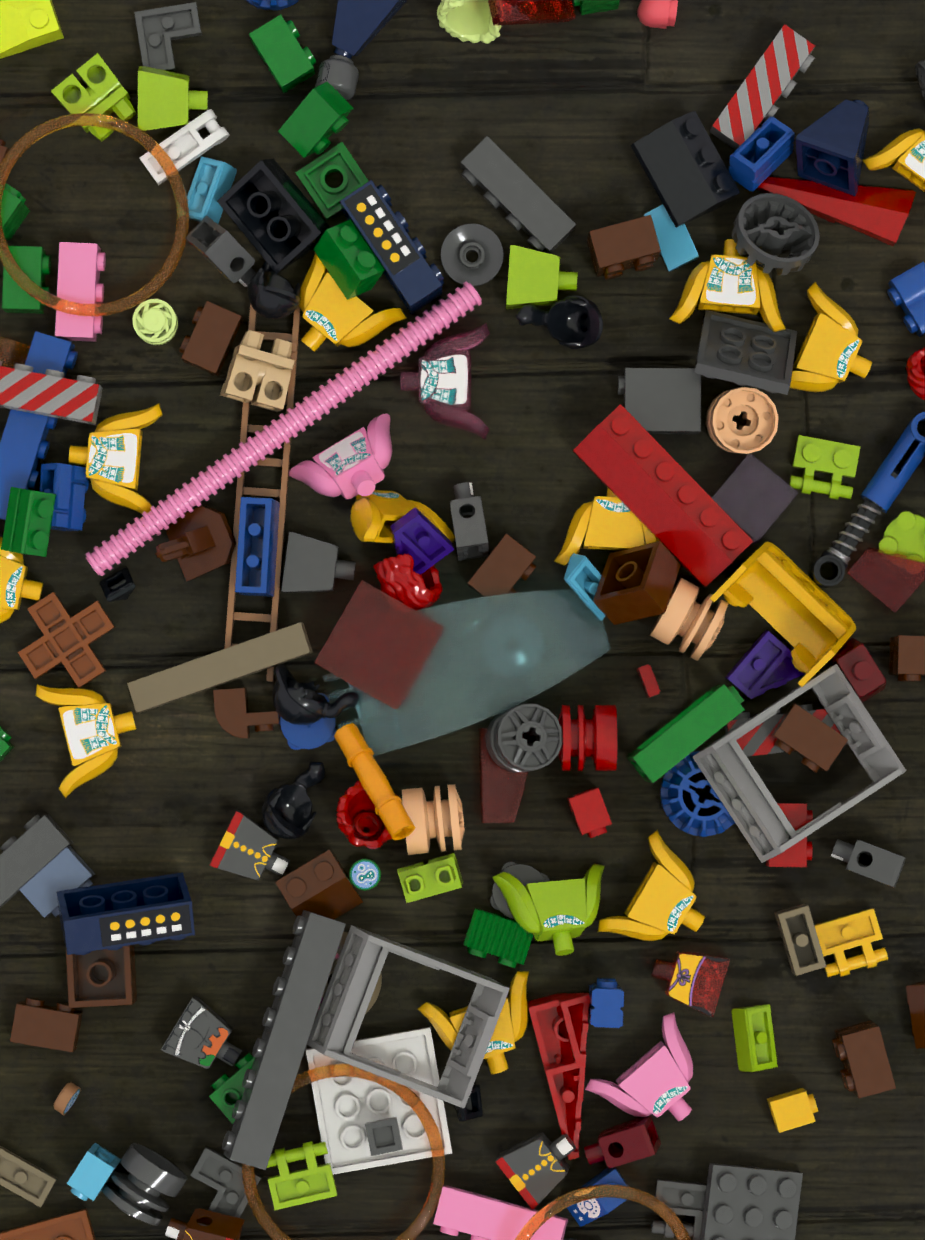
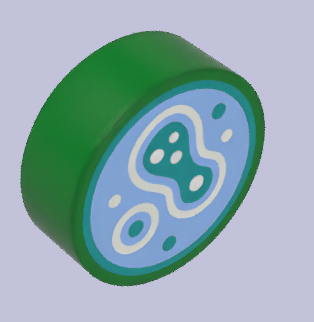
M366 858L360 859L352 865L349 878L357 889L371 890L379 883L381 870L375 861Z

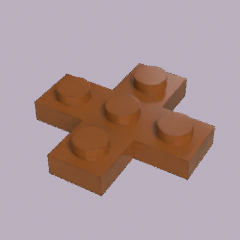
M52 592L27 609L44 634V636L18 652L34 679H38L62 663L77 687L81 688L106 672L90 644L116 627L99 601L94 602L71 617L57 594Z

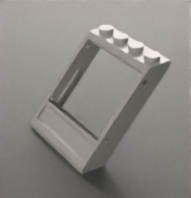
M837 664L814 676L803 687L799 686L692 756L761 863L781 854L906 772L905 767ZM811 688L842 736L848 739L847 744L873 783L843 803H837L795 831L736 740L780 712L781 707Z
M351 925L312 1027L307 1045L325 1056L465 1108L510 988L490 977ZM388 952L436 970L442 969L477 983L438 1087L351 1053Z

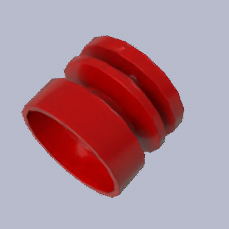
M561 705L558 721L562 728L563 743L558 756L562 771H570L571 757H577L578 771H583L586 757H592L595 771H616V705H595L592 719L585 718L583 705H577V719H571L570 705Z

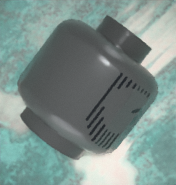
M332 55L329 59L321 62L315 87L328 82L346 101L350 100L356 91L359 71L353 65L354 63L350 58Z

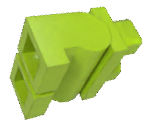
M97 53L76 70L79 77L88 86L86 89L71 74L52 89L51 92L86 133L90 131L94 137L102 142L114 132L105 121L106 117L114 112L124 124L135 116L136 112L129 100L128 92Z
M455 852L429 859L428 864L425 865L422 861L397 869L406 903L462 888L463 880Z

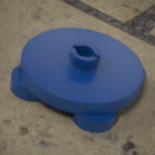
M318 693V694H320V695H323V696L327 699V701L329 702V699H328V697H327L325 694H323V693ZM282 717L280 718L281 730L287 739L289 747L293 750L314 749L335 739L334 734L337 731L335 728L336 718H321L319 721L309 725H294L285 721Z

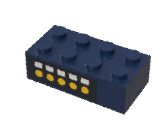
M370 180L340 200L341 209L347 220L351 219L385 269L384 275L412 315L442 295L444 277L434 263L430 266L425 260L427 258L425 255L426 250L417 237L410 238L408 235L409 229L407 228L409 225L398 210L393 213L390 208L392 206L391 198L381 184L376 187L373 181Z
M183 872L57 891L60 925L67 955H86L96 950H118L128 945H150L155 941L166 939L182 940L187 936L195 935L192 900Z

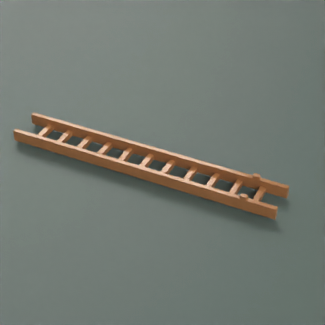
M250 303L248 330L263 334V341L282 339L292 343L290 359L295 361L291 370L285 405H287V409H294L301 309L298 306L294 311L292 334L256 331L257 312ZM243 402L240 443L243 442V444L247 442L248 433L255 434L257 430L259 432L264 430L263 425H249L250 402ZM292 437L289 438V443L286 444L284 442L283 459L266 458L264 461L261 459L257 461V466L282 468L281 490L244 487L245 470L241 473L242 476L240 478L237 477L233 527L236 545L231 557L224 649L237 645L232 643L234 620L271 623L270 633L278 629ZM243 495L280 498L274 597L272 598L271 615L235 612L240 503ZM275 666L267 669V682H274Z

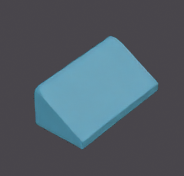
M201 156L180 215L201 222L207 215L218 224L223 208L217 201L232 187L237 169L226 162Z
M663 204L644 214V216L651 215L661 250L660 253L669 272L698 259V252L686 225L683 224L676 228Z
M573 553L570 557L564 580L597 619L602 621L605 614L593 602L602 575L586 556Z

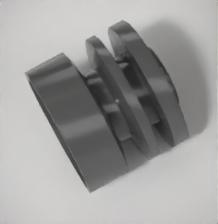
M521 704L498 713L490 722L486 732V748L491 759L500 768L512 773L530 772L549 765L558 756L563 743L562 728L557 717L549 709L537 704ZM528 732V735L533 737V742L527 743V740L522 738V734Z
M132 1143L120 1161L122 1166L129 1172V1175L114 1171L111 1178L115 1183L107 1182L102 1191L109 1200L127 1215L157 1226L163 1219L159 1211L167 1212L170 1208L168 1202L161 1194L176 1197L188 1178L182 1170L163 1156L143 1145Z

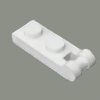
M212 109L205 111L140 157L141 162L158 186L230 136L225 127L219 126L216 121L217 116ZM206 127L210 135L202 139L198 131Z

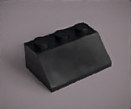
M695 110L671 120L630 145L676 228L721 208L740 193Z
M274 158L260 160L217 201L276 274L309 253L316 246L326 229L330 228Z

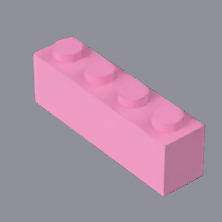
M445 1185L442 1188L433 1224L441 1226L440 1232L458 1236L459 1231L471 1234L470 1240H563L568 1219Z

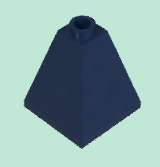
M338 0L332 45L336 47L333 52L350 59L352 55L358 56L402 8L407 0Z
M844 100L797 135L796 155L799 177L853 196L856 195L869 127V107L863 101Z

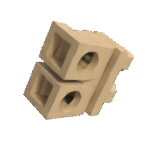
M248 330L245 332L241 344L234 348L225 383H223L220 396L244 403L251 401V405L279 412L284 409L291 370L295 361L290 359L292 343L282 339H274L271 353L261 351L260 348L264 335Z

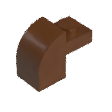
M247 688L213 690L215 715L220 726L227 733L238 738H250L249 726H255V732L273 731L274 724H280V715L277 711L248 712Z

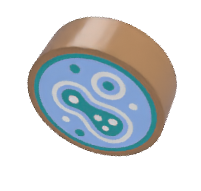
M72 1082L67 1083L56 1098L53 1105L54 1109L65 1115L78 1098L81 1088Z

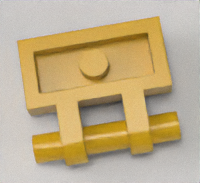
M874 908L814 925L823 957L834 954L835 962L827 964L824 968L827 977L838 974L840 977L850 974L851 970L865 966L869 969L876 967L878 962L888 960L885 947L873 951L871 942L883 939ZM861 946V955L846 959L844 950Z

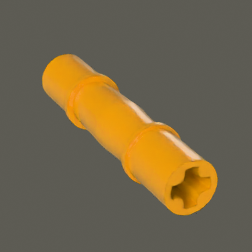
M351 723L341 727L335 732L334 738L345 755L348 766L354 769L363 789L375 805V813L380 816L393 840H401L409 836L414 831L415 826L403 807L401 798L395 795L386 775L374 759L372 748H369L356 724Z

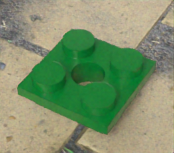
M340 142L295 172L326 220L342 210L340 200L369 182L343 142ZM332 172L340 173L343 176V183L337 188H331L325 183L327 175Z

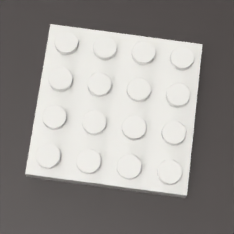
M431 1027L355 1040L351 1053L438 1087L440 1078ZM313 1048L306 1049L321 1142L326 1141L328 1154L324 1155L325 1164L331 1163L333 1175L452 1154L443 1100L325 1056ZM397 1117L403 1150L371 1156L365 1123Z

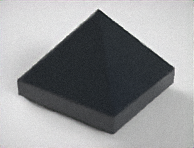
M127 567L99 582L108 602L126 600L136 588Z
M473 1085L465 1108L454 1105L459 1121H467L483 1116L479 1085Z

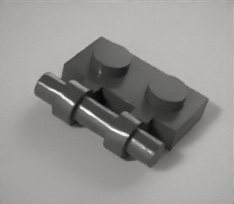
M657 1179L654 1212L666 1213L665 1221L652 1220L651 1233L664 1234L665 1238H674V1235L692 1237V1240H700L707 1184ZM676 1214L694 1216L693 1224L676 1223Z

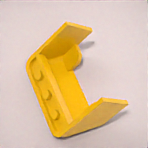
M765 542L710 597L715 602L723 594L725 600L734 607L744 608L749 604L794 647L791 651L792 664L798 671L806 673L798 682L801 687L840 650L856 631V625L852 618L780 548L770 542Z

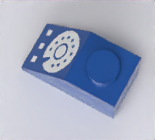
M614 1167L603 1170L564 1198L562 1202L579 1226L582 1227L608 1214L634 1194L618 1169Z

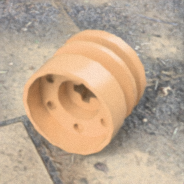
M740 387L723 391L713 399L707 410L705 424L709 437L716 446L731 453L749 454L762 450L772 441L777 432L779 417L776 406L768 395L755 388ZM743 413L742 418L747 420V424L737 429V423L733 421V417Z
M680 578L671 593L666 612L659 615L650 636L666 645H669L677 635L683 637L679 652L684 653L692 642L696 645L690 658L698 661L702 654L712 646L724 624L725 613L729 603L720 600L715 610L712 611L709 608L713 602L710 599L713 594H709L699 604L696 602L699 587Z
M455 784L447 785L449 799L441 800L440 786H435L433 801L426 800L423 788L402 789L403 807L415 826L414 831L406 837L408 855L429 853L430 839L437 838L441 852L446 851L445 837L453 838L454 850H462L461 845L465 832L463 808Z

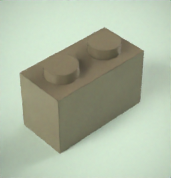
M800 904L774 912L791 972L797 976L825 968L826 963L809 906Z

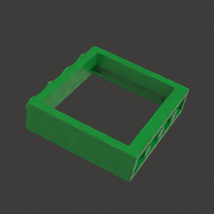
M725 684L713 686L628 754L626 758L646 782L654 783L745 710L741 705L744 701L734 686L727 687Z

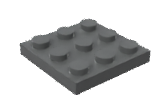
M706 310L694 373L711 379L717 378L734 382L740 386L747 385L764 389L770 393L788 395L797 331L785 329L773 332L765 323Z
M709 1163L700 1240H795L803 1173L792 1170Z

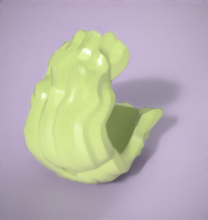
M441 0L437 9L439 26L445 28V31L450 33L452 37H457L462 42L478 43L481 41L489 44L501 35L499 30L502 27L500 19L503 14V8L500 0Z

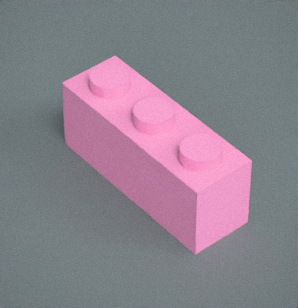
M59 242L56 338L68 341L96 342L97 334H102L103 317L98 315V302L103 303L104 284H99L100 271H105L106 254L101 252L98 244Z

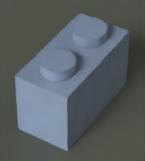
M68 846L19 890L44 918L50 914H53L56 918L59 915L57 891L90 887L93 885L90 878L95 873L71 846Z

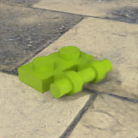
M798 435L792 467L804 469L803 477L791 475L789 488L801 490L800 493L809 495L811 492L826 494L830 499L838 500L839 497L851 499L853 487L841 485L842 476L855 478L861 446ZM814 472L832 474L831 482L814 480Z
M310 1141L303 1143V1147L286 1151L285 1148H280L271 1154L267 1168L278 1166L280 1174L268 1177L274 1210L338 1195L331 1163L318 1165L316 1159L317 1156L328 1154L326 1141L316 1144ZM306 1159L308 1168L290 1172L288 1163Z

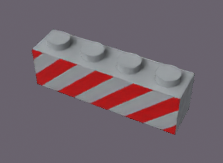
M784 24L710 129V133L734 150L742 145L758 129L763 121L765 122L770 116L774 117L779 109L775 106L781 95L784 98L789 96L797 84L793 78L799 70L805 73L814 61L815 57L811 53L815 45Z
M0 361L1 408L96 425L103 388L99 384H95V378L77 375V379L72 380L64 378V372L46 369L45 374L33 372L34 367L15 363L14 368L3 367V361Z

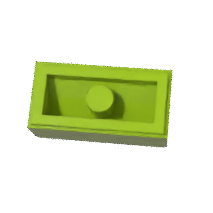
M770 1004L733 1008L731 1012L739 1071L755 1072L778 1067Z

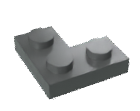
M192 2L134 12L143 66L170 72L176 71L171 40L202 35L197 3Z
M207 1146L190 1175L218 1191L208 1209L209 1211L238 1218L243 1213L262 1177Z

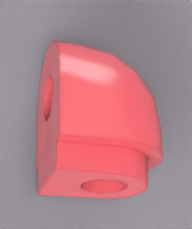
M641 0L637 8V17L642 24L648 27L666 29L667 26L674 27L678 0Z

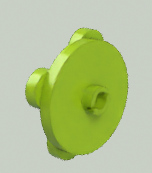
M903 511L887 526L884 536L879 543V550L894 564L906 568L912 574L919 573L925 565V517L913 514L910 511Z

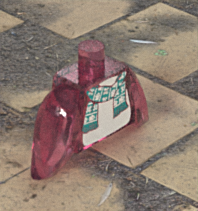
M487 323L474 330L452 335L434 342L427 348L424 357L419 358V372H401L400 377L401 391H419V403L424 405L426 414L434 421L472 432L485 440L489 432L488 426L480 418L471 414L470 350L476 348L490 335Z

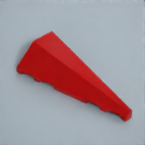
M767 177L756 188V190L765 194H780L794 199L813 215L832 223L838 222L892 247L898 240L916 194L913 190L859 185L856 195L853 196L813 181Z
M561 993L527 1001L561 1134H567L576 1146V1149L567 1155L568 1160L579 1158L590 996L589 993Z

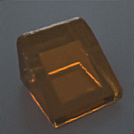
M2 336L0 340V361H3L2 366L14 368L15 363L25 365L30 346Z

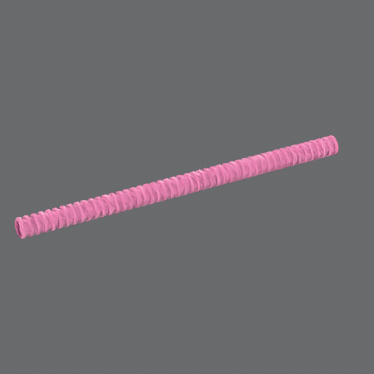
M464 282L463 288L457 287L455 289L456 293L453 295L451 293L447 294L446 300L440 299V304L437 306L433 304L431 306L432 310L429 312L425 310L422 317H415L416 321L414 323L408 322L407 328L401 327L399 329L400 333L397 335L393 333L390 340H383L384 344L382 346L376 345L375 351L369 350L367 352L368 356L365 358L363 356L359 357L360 361L358 363L352 362V367L349 369L345 367L343 369L344 373L341 375L337 373L333 381L331 379L327 380L328 384L326 386L320 385L319 391L313 390L311 392L312 396L309 398L305 396L301 404L299 402L295 403L296 407L294 409L288 408V413L285 415L281 413L279 415L280 419L277 421L275 419L271 420L272 424L270 426L264 425V430L261 432L257 430L255 432L256 436L253 438L249 436L245 444L243 442L239 443L240 447L238 449L232 448L231 454L227 455L225 453L223 455L224 459L214 461L215 465L213 467L207 466L206 472L200 471L198 473L199 477L196 479L195 477L190 478L192 482L189 484L183 483L182 489L176 488L174 490L175 494L172 496L168 494L164 502L162 500L158 501L159 505L157 507L151 506L150 512L144 511L142 513L143 517L140 519L138 517L134 518L135 522L133 524L127 523L126 529H119V534L116 536L112 534L110 536L111 540L108 542L106 540L102 541L101 547L95 546L93 548L94 552H87L85 554V558L98 575H105L104 571L106 569L112 570L113 564L119 565L121 563L120 559L123 557L127 559L131 551L135 553L138 546H145V541L149 540L151 542L153 540L152 536L155 534L159 536L163 528L165 530L169 529L168 525L170 523L176 524V519L179 517L183 519L185 517L184 513L187 511L193 512V507L196 505L200 507L202 505L201 501L204 499L208 501L210 499L208 496L212 493L214 496L218 494L216 490L219 488L225 489L226 483L232 484L234 482L233 478L236 476L240 478L244 470L245 472L250 471L249 467L251 465L257 466L258 460L264 461L266 459L265 455L268 453L270 455L274 454L273 450L275 448H282L281 444L284 442L286 444L289 443V438L292 436L296 438L298 436L297 432L300 430L302 432L306 431L305 427L307 425L313 426L314 420L320 421L322 419L321 415L324 413L328 415L332 407L334 409L338 408L337 404L339 402L345 403L346 397L352 398L354 396L353 392L356 390L360 392L364 384L366 386L370 385L369 381L371 379L377 380V375L380 373L384 375L386 373L385 369L388 367L390 369L394 368L393 364L395 362L401 363V358L404 356L408 358L410 356L409 352L412 350L416 352L419 345H426L425 341L427 339L433 340L434 334L440 335L442 333L441 329H448L451 322H458L457 318L459 316L465 317L466 311L472 312L474 310L473 306L482 305V299L471 283Z

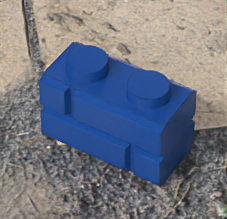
M770 116L762 124V127H759L730 155L729 173L733 180L753 192L793 153L795 137L793 130Z
M62 463L41 464L39 491L56 494L51 529L82 531L83 523L86 520V510L84 508L85 493L89 487V481L86 478V467Z
M597 978V983L589 985L591 1004H589L588 1020L594 1027L620 1028L623 1026V1010L621 1007H624V991L614 978Z

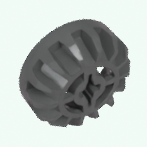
M759 194L748 199L741 207L733 223L732 239L737 243L736 250L740 256L749 255L747 263L750 266L755 262L763 265L762 273L769 274L773 268H775L777 275H787L789 271L798 272L802 270L804 265L809 263L819 244V228L812 214L799 202L780 194ZM783 250H790V254L787 258H781L778 256L782 253Z

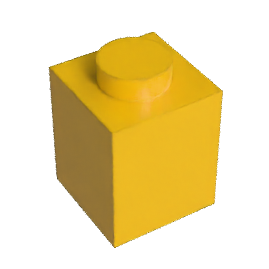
M804 1088L767 1098L775 1128L779 1133L816 1122L813 1113L818 1112L813 1094L807 1095Z

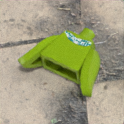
M594 863L582 879L528 883L526 886L506 872H501L492 878L501 890L511 914L520 927L528 933H533L537 941L553 940L555 954L563 956L574 952L572 938L579 937L585 928L592 925L597 916L600 903L601 877L605 866Z

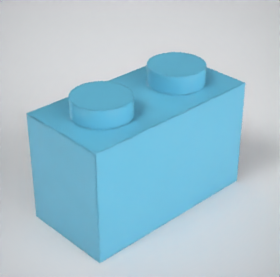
M94 1143L67 1182L72 1187L70 1191L84 1201H87L88 1198L94 1201L108 1182L121 1159L97 1143Z

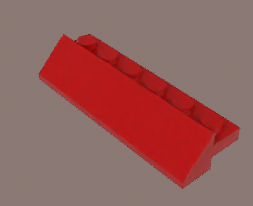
M621 404L573 450L585 465L661 541L704 588L753 542Z

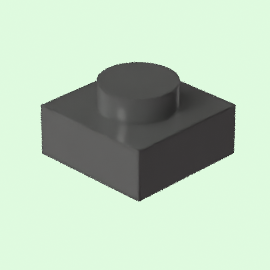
M397 1117L365 1123L371 1156L403 1150Z

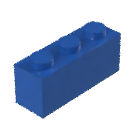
M241 497L235 592L241 595L274 597L280 502L272 498Z

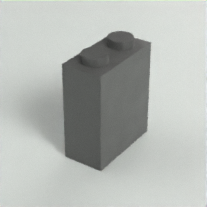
M625 368L624 376H618V395H624L623 407L649 434L698 435L701 432V375L694 373L695 368Z

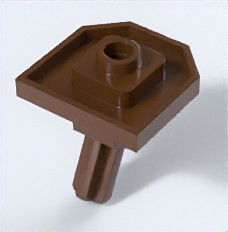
M207 505L197 507L191 513H185L183 519L181 517L176 519V524L170 523L168 525L169 529L166 530L170 541L156 546L157 553L155 555L162 562L177 558L186 582L230 563L236 545L225 514Z

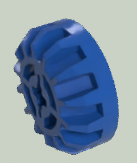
M696 751L691 752L664 774L660 787V800L667 818L677 828L691 835L707 837L724 832L735 822L708 780L702 779L695 782L688 780L694 774L702 772L692 757L700 752ZM707 785L709 787L708 793L718 801L703 799L700 803L698 801L699 795L696 791L690 789L689 786L703 789ZM683 790L688 792L690 801L695 805L693 812L684 803ZM713 805L721 808L717 813L710 816L697 815L700 808H710Z

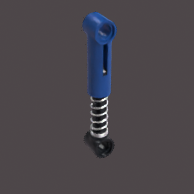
M925 412L916 415L909 421L906 429L860 496L864 499V502L857 505L858 511L851 514V521L845 523L846 528L844 531L839 532L840 537L838 540L833 541L834 546L824 551L821 557L812 564L810 576L818 586L829 588L843 580L845 570L848 567L847 562L851 560L850 554L853 551H857L855 547L859 541L863 542V535L865 532L869 533L868 528L871 524H875L874 519L878 514L881 515L880 511L887 513L925 457V437L921 436L917 431L918 422L925 421ZM912 443L916 444L901 468H899L897 465ZM823 563H829L835 568V576L832 580H826L820 575V567Z

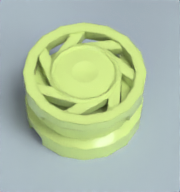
M148 299L140 303L135 309L132 318L133 327L137 335L146 343L163 345L171 341L176 335L178 317L167 302L159 299Z

